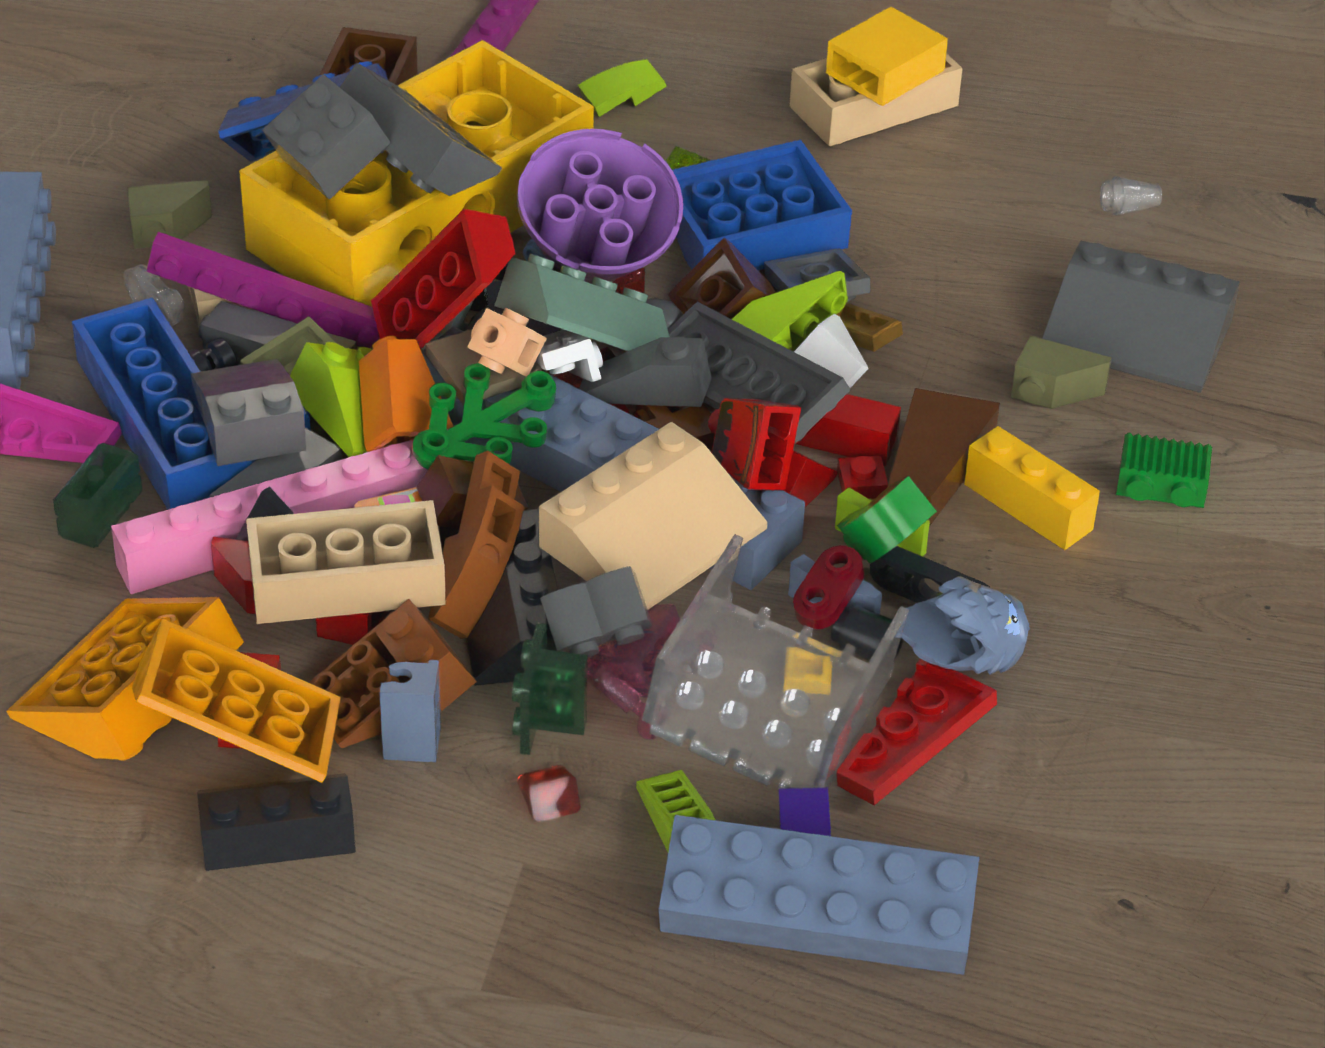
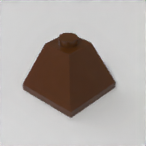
M723 238L668 293V296L683 315L696 302H699L732 319L751 301L776 292L770 282L729 240Z

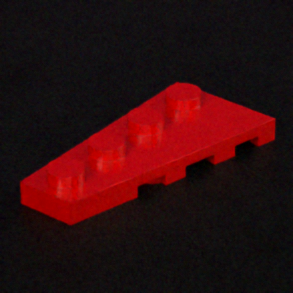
M919 659L916 663V672L911 679L905 678L897 688V698L890 707L884 706L877 715L874 729L871 733L863 734L837 769V786L875 806L997 705V690L959 671L943 668Z

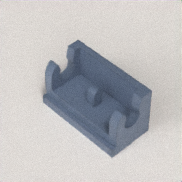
M429 660V663L397 662L389 666L390 675L396 677L407 676L410 680L405 683H398L396 681L381 683L380 708L383 760L436 762L441 732L439 660Z

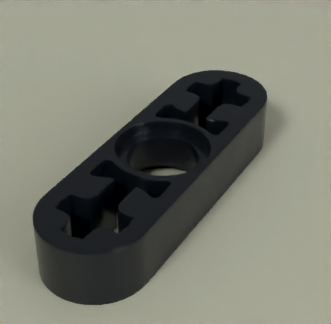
M899 546L894 547L870 564V574L880 587L916 603L943 594L931 589L926 584L924 578L931 579L941 586L947 581L962 576L989 587L982 581Z

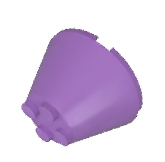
M604 129L570 131L545 142L531 155L530 161L520 176L517 191V204L521 220L546 259L554 261L553 267L561 270L562 265L587 273L584 281L590 284L594 276L607 281H613L658 259L676 238L683 216L681 188L667 162L646 144L640 147L633 142L621 138L622 133Z

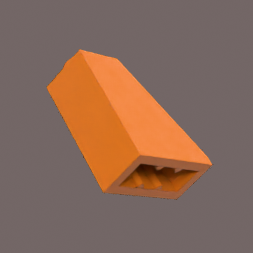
M396 336L384 337L376 341L372 345L373 350L359 360L364 446L367 452L412 440L420 432L429 429L432 411L429 406V391L435 382L416 339H397ZM448 415L447 429H450L454 426Z

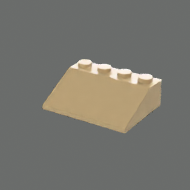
M670 422L539 506V547L586 581L604 573L631 566L636 573L647 609L649 610L765 531L768 522L705 444L673 422Z

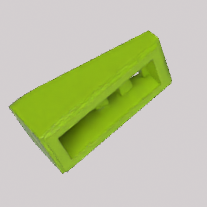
M683 770L636 781V789L667 852H669L675 815L716 820L710 808ZM680 796H681V798L676 799V800H672V801H668V802H664V803L662 802V801H664V800H668V799H672V798H676V797H680ZM682 808H687V809H684V810H680V811H676V812H673V813H669V812H671V811L679 810V809H682Z

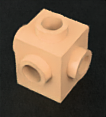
M486 308L482 318L473 326L471 340L467 348L482 355L478 362L479 364L501 375L505 367L527 377L547 338L526 327L528 318L508 308L504 309L502 315Z

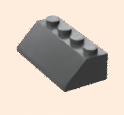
M356 62L340 86L343 91L372 114L390 141V144L381 152L383 153L386 150L389 153L386 160L404 173H407L408 170L414 173L410 180L424 191L431 194L433 189L436 188L451 196L497 176L502 170L501 166L409 92Z

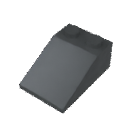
M278 359L191 373V380L217 466L306 451L304 410L293 379Z

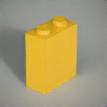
M889 7L828 41L826 74L877 104L884 106L945 70L948 38L897 9Z

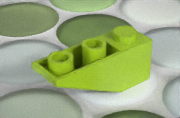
M837 271L751 301L732 320L794 351L821 322L833 314H838L848 302L845 273Z

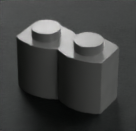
M631 566L604 573L586 582L559 589L540 598L557 651L563 657L571 656L573 661L583 660L599 653L598 646L608 641L616 640L618 645L637 641L644 637L643 630L653 626L636 573Z

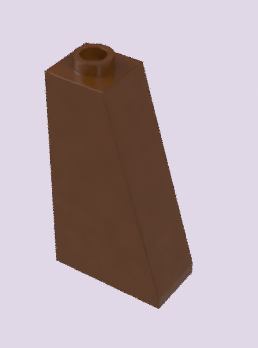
M915 388L888 487L909 476L937 511L928 519L930 521L929 527L965 480L969 445L997 427L999 402Z

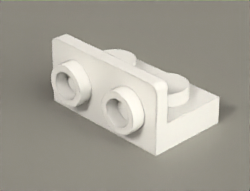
M561 330L544 336L547 339L536 359L543 370H549L550 374L569 371L591 382L601 380L599 367L603 366L602 355L598 345L595 342H591L590 338L567 330Z

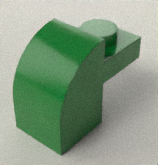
M907 476L891 484L867 506L849 514L837 526L844 534L843 539L846 545L855 549L870 564L900 544L937 511L912 479Z

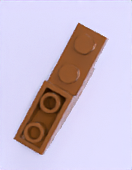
M485 451L475 456L459 533L445 540L443 559L445 566L446 605L431 606L428 616L430 621L460 639L469 636L496 590L513 550L525 507L514 500L520 471L490 451Z

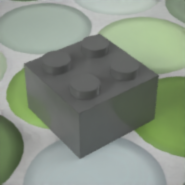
M324 74L262 129L281 158L329 200L390 144V141L372 114Z

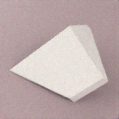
M836 314L821 322L794 351L843 377L849 388L869 369L844 323Z

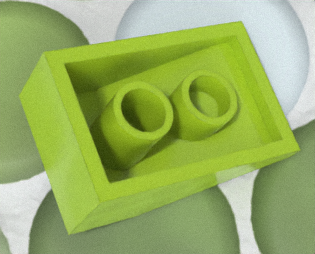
M306 342L290 374L295 383L301 404L348 457L367 453L364 446L359 360L372 351V349L367 347H359L358 350L344 348L334 342H326L325 345Z

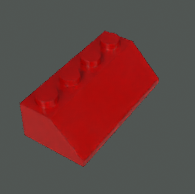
M463 209L371 300L379 338L396 336L397 339H416L420 349L431 341L495 279L516 254L507 218L505 216Z

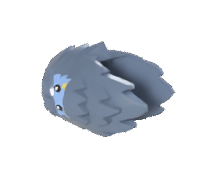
M958 576L939 586L938 588L943 593L942 595L907 607L900 614L904 622L899 626L898 632L913 648L914 653L920 659L956 671L973 670L976 674L986 670L989 675L998 670L1000 673H1003L1013 667L1023 655L1030 629L1021 601L1010 594H1003L962 576Z

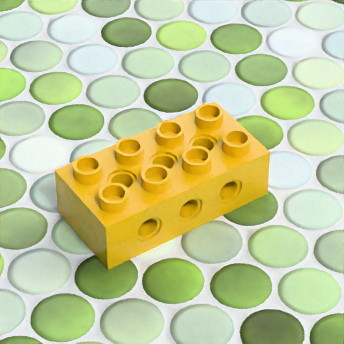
M481 40L397 86L409 92L501 166L502 170L497 176L451 196L436 188L430 194L410 180L414 173L410 170L404 173L386 160L389 153L385 150L377 155L329 200L287 164L277 151H274L239 170L246 250L283 274V276L372 307L371 300L463 209L505 216L510 233L523 226L517 204V191L520 176L530 161L531 155L545 142L558 135L580 129H594V106Z

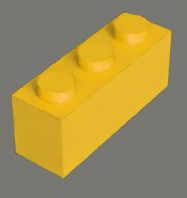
M999 426L969 445L965 486L1063 550L1068 549L1093 531L1100 490Z

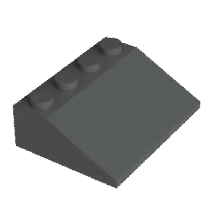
M1081 240L1069 262L1042 339L1111 357L1110 369L1201 393L1232 322L1240 281L1228 279L1219 274H1209L1186 268L1176 263H1167L1147 258L1138 253H1128L1105 247L1100 243H1090Z

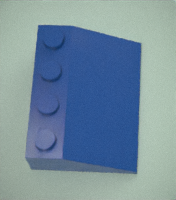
M369 61L359 63L387 79L386 72L378 63L372 64ZM350 72L335 76L334 73L324 75L340 87ZM322 75L313 78V83ZM312 84L299 88L298 85H288L275 91L276 95L261 99V97L255 96L241 100L238 103L239 107L227 111L218 130L220 139L250 162L265 157V152L275 148L262 129Z
M801 139L672 170L678 180L683 196V216L676 237L691 270L723 238L729 240L757 270L764 269V262L837 248L841 250L848 248L852 209Z

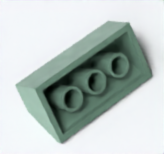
M530 254L528 262L514 257L510 259L494 305L502 309L508 308L520 315L627 351L660 337H669L663 310L646 303L649 295L624 287L622 294L616 293L618 284L595 276L590 284L584 281L587 273L562 265L560 273L552 270L554 261Z

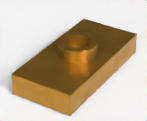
M846 303L844 308L836 314L841 318L855 345L873 352L903 335L901 321L850 303Z

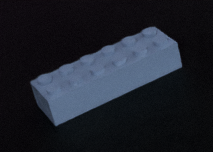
M0 172V384L20 389L22 377H28L30 362L27 350H33L35 346L33 323H39L40 300L38 297L45 296L46 279L44 271H50L51 267L49 246H55L56 243L55 222L48 221L47 213L51 212L50 189H44L42 172Z
M675 815L659 904L660 932L964 975L969 949L979 857Z

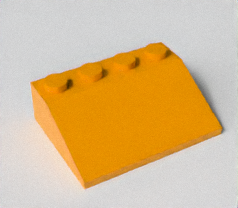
M220 597L126 598L6 712L10 719L95 759L128 760L136 756L143 749V743L156 730L166 726L173 719L166 714L136 702L132 690L139 663L161 620L164 618L233 650H237L244 641Z
M164 618L161 620L136 672L132 686L136 702L319 782H323L327 775L341 697Z

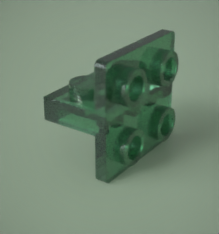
M537 623L533 640H524L521 667L525 668L524 674H515L512 689V702L520 703V707H516L514 712L512 734L520 736V754L525 755L531 754L536 730L584 736L587 724L588 655L547 650V624Z

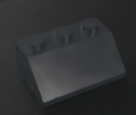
M345 773L326 775L323 782L309 777L197 791L206 871L356 853L353 809L348 776Z

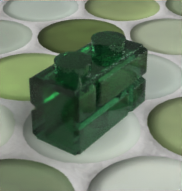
M105 443L98 444L53 499L55 515L58 516L56 519L58 535L64 539L92 548L98 547L112 530L111 526L117 524L130 507V503H133L142 492L141 476L138 475L140 472L139 458L134 452Z

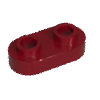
M843 545L833 546L826 549L818 557L793 597L795 615L801 625L809 629L819 630L833 625L838 620L864 578L862 558L855 549ZM839 563H845V564H846V565H844L843 567H839V568L833 567L834 565L839 564ZM814 597L823 598L820 602L817 603L810 602V600Z

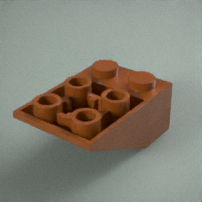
M410 599L309 682L341 697L333 737L341 748L382 734L381 683L392 681L405 683L410 680L407 676L396 677L390 675L389 666L397 662L429 663V660H439L441 711L477 682L438 630Z

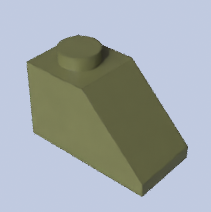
M208 180L127 187L134 249L152 247L158 232L182 240L212 217Z
M1030 336L1015 365L1011 398L1053 409L1102 396L1107 390L1112 358Z

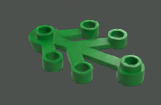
M478 363L467 366L464 370L463 379L466 396L462 422L447 430L448 412L455 407L456 390L448 383L434 384L429 391V406L432 409L429 429L420 432L414 438L412 447L414 457L420 466L427 470L438 455L474 461L477 454L485 451H490L509 464L512 459L513 450L511 442L522 443L531 448L540 447L546 441L547 425L543 420L536 417L523 420L521 425L500 423V421L525 407L537 412L550 409L555 402L556 383L548 373L534 371L524 378L521 389L482 410L484 392L490 385V370L488 367ZM473 377H479V378H481V380H475V379H472V378H473ZM443 396L447 397V399H439L437 397ZM535 431L538 432V434H531L528 432ZM472 437L490 439L486 446L464 443ZM494 451H501L503 454H496Z

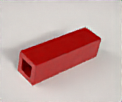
M846 394L834 409L827 412L795 444L846 457L881 456L883 465L886 466L898 440L901 407Z

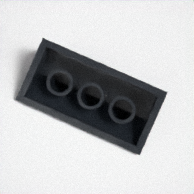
M539 509L523 511L520 528L504 573L482 616L466 638L472 676L477 681L474 686L567 676V657H563L557 651L540 599L549 593L557 591L558 588L551 555L539 547Z

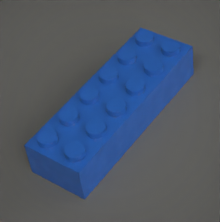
M153 297L72 321L78 363L113 421L119 422L124 439L167 509L210 498V494L252 464V460L217 466L191 380V373L201 371Z

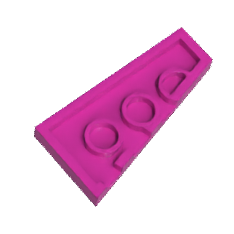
M0 384V454L100 465L122 435L119 422Z

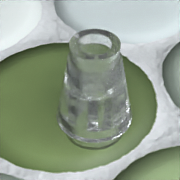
M1114 176L1111 180L1104 181L1100 190V203L1103 210L1111 212L1115 216L1159 207L1162 201L1160 185Z

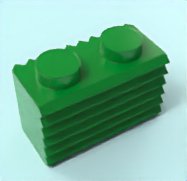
M1130 432L1125 434L1116 495L1130 497L1137 501L1152 500L1172 503L1179 507L1192 506L1204 508L1210 477L1211 445L1208 443L1203 446L1200 442L1194 445L1192 441L1185 443L1183 440L1177 442L1174 438L1168 441L1165 437L1159 439L1157 436L1150 438L1148 435L1142 437L1139 433L1134 436Z

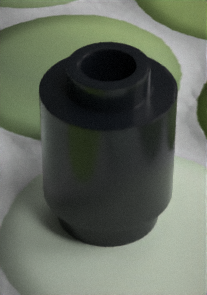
M846 606L831 630V640L839 643L840 649L880 665L886 663L889 658L895 659L904 639L898 632L900 626L898 621L859 606H855L853 609Z

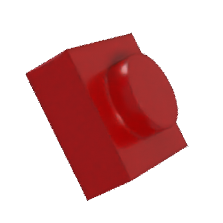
M881 456L838 458L837 474L842 492L847 488H851L868 499H875L888 487Z

